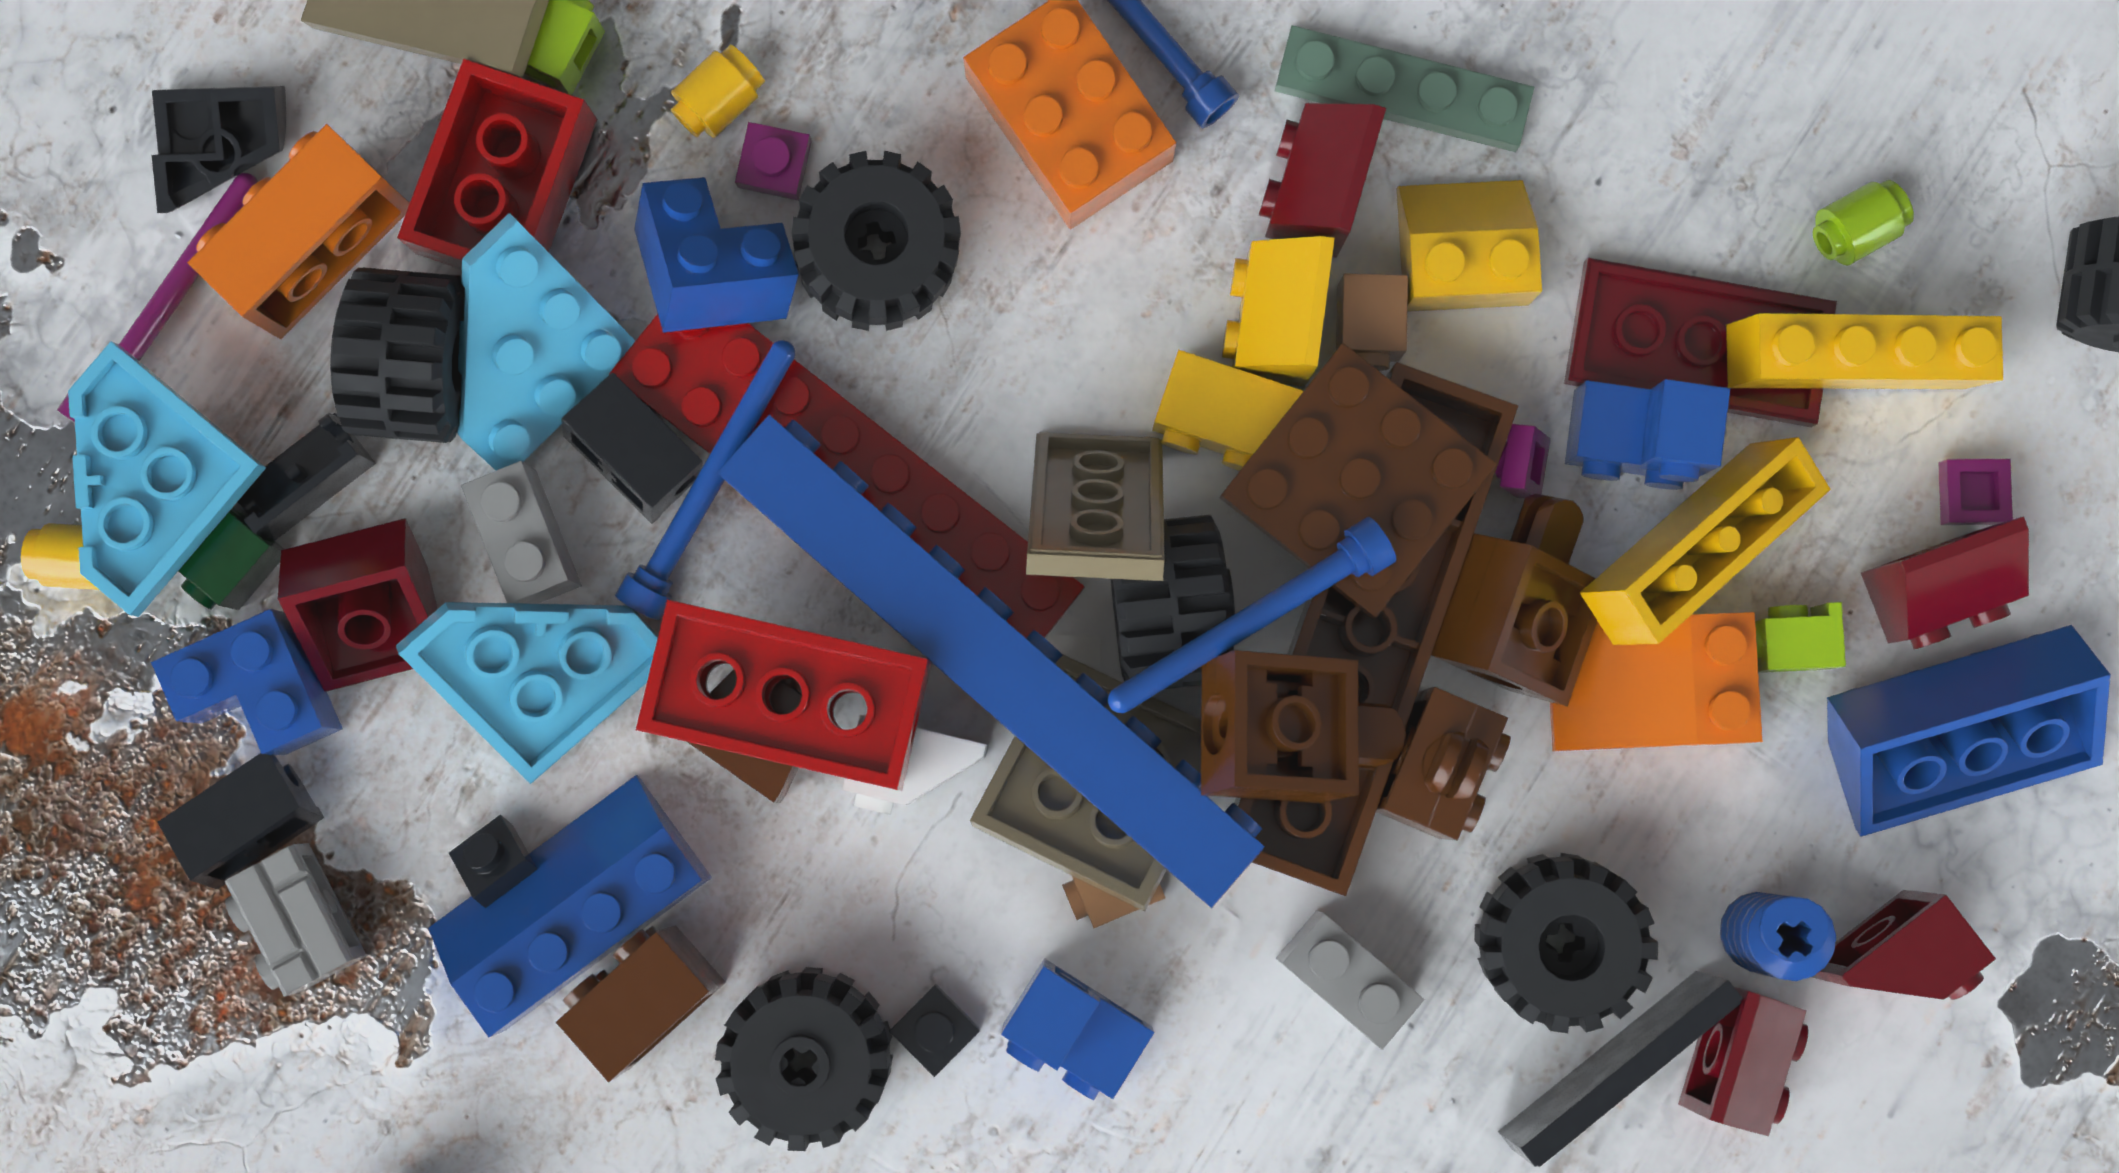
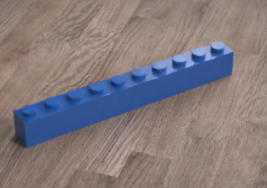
M768 415L717 473L1212 909L1264 849L1265 846L1255 839L1261 832L1262 827L1234 803L1224 812L1210 798L1202 796L1201 774L1184 759L1175 768L1155 751L1162 742L1158 736L1133 715L1125 724L1122 723L1105 708L1108 704L1109 694L1084 672L1074 681L1060 669L1056 663L1063 654L1034 629L1025 638L1013 628L1007 620L1014 612L988 588L984 587L978 595L974 594L958 580L965 569L947 552L936 544L927 553L910 538L917 527L890 503H887L879 511L862 496L869 485L842 461H839L831 469L814 453L821 444L807 430L793 419L784 428L772 416Z

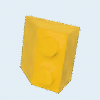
M1523 180L1407 185L1396 188L1401 275H1408L1407 312L1529 306L1542 292L1538 226Z
M1314 236L1252 241L1247 259L1235 258L1230 296L1241 297L1238 321L1227 320L1222 348V358L1233 359V368L1282 384L1302 387L1307 385L1318 367L1335 238Z

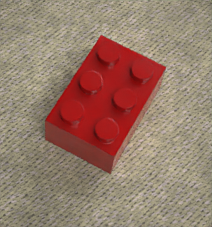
M463 59L397 238L417 255L462 270V258L510 213L549 252L598 119L584 99Z

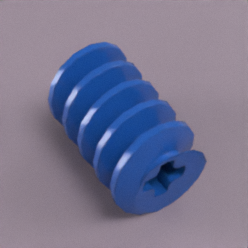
M1762 892L1745 894L1728 905L1721 918L1720 938L1724 950L1735 964L1749 972L1777 979L1799 981L1813 977L1827 966L1835 950L1836 933L1832 919L1822 906L1807 898Z

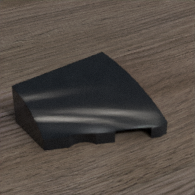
M285 86L152 90L158 154L151 156L157 213L173 212L251 167L283 151L286 133Z

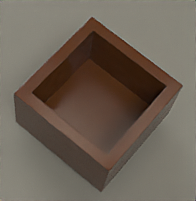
M676 925L659 931L654 926H651L646 931L641 929L612 955L620 965L610 974L605 969L596 976L591 974L562 1000L570 1010L558 1019L556 1024L608 1083L630 1070L726 983Z

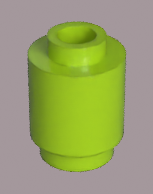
M1886 180L1882 183L1869 182L1816 213V227L1813 228L1812 232L1814 242L1825 258L1829 260L1835 259L1840 264L1849 266L1901 237L1905 227L1913 222L1914 211L1905 191L1892 180Z

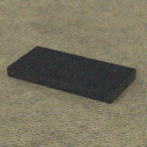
M1695 971L1498 1131L1513 1151L1534 1167H1541L1742 1003L1740 1001L1743 999L1729 980Z

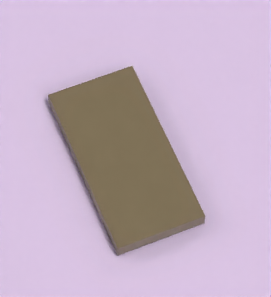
M307 0L301 21L313 29L461 64L463 59L523 79L549 0Z
M1036 433L1026 575L1163 581L1164 505L1162 439L1111 435Z

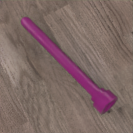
M241 173L235 177L119 343L121 347L138 361L141 360L198 278L199 274L187 262L198 252L196 246L199 240L215 225L220 223L226 224L244 206L242 202L245 194L258 182L254 175ZM67 394L57 408V411L75 422V419L71 418L69 414V398Z

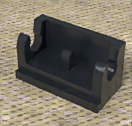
M613 372L561 418L563 437L651 524L694 483L697 478L694 474L703 466V461Z
M337 413L326 414L318 420L319 425L268 463L265 466L266 469L237 501L248 513L249 516L244 521L254 534L277 540L376 464L355 435H350V433H346L343 430Z
M260 753L157 823L189 880L218 890L225 885L224 881L255 865L315 825L324 816L319 807L314 804L305 786L290 764L282 767L275 755Z

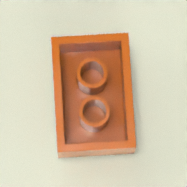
M1049 0L963 57L967 81L1070 230L1174 160L1176 141L1078 0Z
M328 124L319 132H310L299 139L289 153L290 160L272 178L266 177L254 184L243 198L242 203L244 206L226 224L220 223L209 229L196 246L198 252L187 262L243 318L279 339H282L406 215L410 204L404 196Z

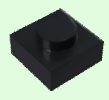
M501 814L449 852L472 898L485 908L538 870L514 826Z
M935 984L889 1032L935 1077L981 1029Z

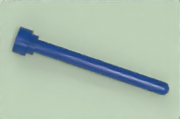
M1107 0L1184 88L1182 97L1187 102L1185 110L1201 129L1215 123L1236 103L1239 94L1222 75L1215 77L1210 70L1203 73L1141 0Z
M780 340L771 346L646 566L640 564L635 573L628 572L615 596L633 610L655 620H660L667 599H672V595L668 592L673 582L669 577L725 481L717 472L752 434L795 358V348L790 342Z
M1366 517L1344 531L1345 539L1337 543L1338 551L1112 689L1108 696L1110 708L1117 713L1130 711L1353 573L1356 577H1360L1367 572L1370 576H1374L1389 567L1397 559L1386 534L1371 517Z

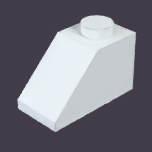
M860 714L857 727L864 721L866 715ZM917 728L902 791L844 778L841 790L856 793L853 806L891 815L894 803L909 805L984 759L988 745Z

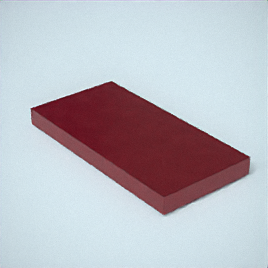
M1587 258L1583 264L1564 384L1580 386L1588 380L1652 389L1663 380L1668 379L1728 388L1727 324L1759 313L1835 314L1837 301ZM1730 388L1727 413L1813 427L1818 424L1823 389Z

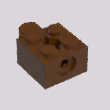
M1541 494L1527 496L1524 499L1510 540L1473 534L1431 656L1508 691L1568 707L1597 624V619L1580 594L1596 578L1569 565L1584 522L1582 511L1573 500Z
M1234 650L1218 656L1202 666V796L1325 803L1359 795V768H1374L1385 765L1398 758L1404 747L1406 736L1404 724L1394 708L1384 704L1358 702V660Z
M1437 687L1418 691L1405 728L1404 747L1398 758L1393 762L1376 812L1438 839L1458 841L1462 830L1471 833L1481 816L1486 801L1485 796L1478 794L1486 771L1496 772L1499 769L1510 744L1511 736L1502 733L1508 717Z

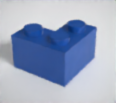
M705 177L642 184L634 231L663 333L787 319L799 273L783 223L721 229Z
M1665 379L1652 389H1644L1586 380L1574 390L1565 464L1581 466V475L1591 479L1617 481L1620 480V474L1623 472L1644 475V485L1670 490L1683 489L1684 482H1697L1700 476L1721 466L1730 388Z
M269 609L151 662L176 722L202 724L241 706L261 754L287 755L343 729L328 693L322 688L288 618L282 611Z
M1045 958L1006 1018L1001 1031V1035L1009 1040L1007 1043L1008 1047L1005 1050L1008 1054L1037 1072L1041 1070L1044 1063L1056 1071L1061 1066L1067 1070L1062 1077V1081L1092 1100H1095L1099 1092L1114 1099L1155 1033L1152 1026Z

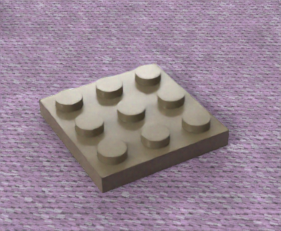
M1064 654L1056 663L1074 681L1084 672L1108 694L1112 689L1123 683ZM1154 697L1147 699L1126 713L1113 711L1109 704L1105 706L1124 724L1133 715L1162 740L1155 751L1174 768L1184 759L1201 774L1200 719ZM1014 736L970 819L973 827L1142 911H1146L1167 870L1016 736Z

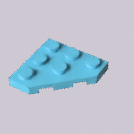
M510 213L462 258L461 284L465 287L464 321H460L458 371L462 375L457 434L495 470L519 461L524 462L562 424L561 418L609 376L612 369L636 341Z
M110 341L68 390L69 414L71 418L75 419L77 455L72 456L76 508L81 510L83 547H78L80 574L127 614L139 617L266 467L123 347Z
M445 602L396 645L398 654L531 784L647 683L658 635L635 610L627 605Z

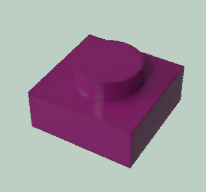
M748 122L735 179L736 186L740 189L799 201L812 143L810 134Z
M1512 424L1495 472L1497 478L1501 479L1500 487L1516 498H1526L1533 494L1542 495L1551 438L1536 426Z
M1946 459L1938 462L1941 525H1996L2013 520L2011 459Z

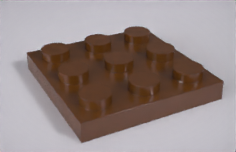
M1342 343L1219 498L1308 569L1338 551L1337 543L1345 539V530L1366 517H1371L1375 520L1389 539L1396 554V562L1374 576H1370L1366 572L1360 577H1356L1352 573L1331 586L1370 618L1375 619L1493 471L1497 463Z

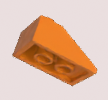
M1755 612L1693 614L1659 644L1613 645L1597 621L1568 707L1550 702L1552 751L1763 742Z

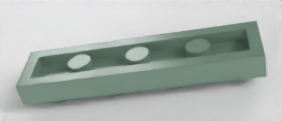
M1291 25L1274 91L1318 103L1379 105L1386 108L1383 118L1385 120L1516 152L1521 144L1534 86Z

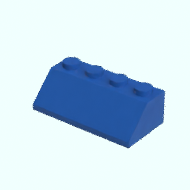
M2069 625L1827 697L1828 745L1856 831L1860 837L2103 765L2111 674L2075 628Z
M638 775L628 780L529 853L538 870L485 908L471 896L428 928L451 986L488 1038L506 1031L712 878Z

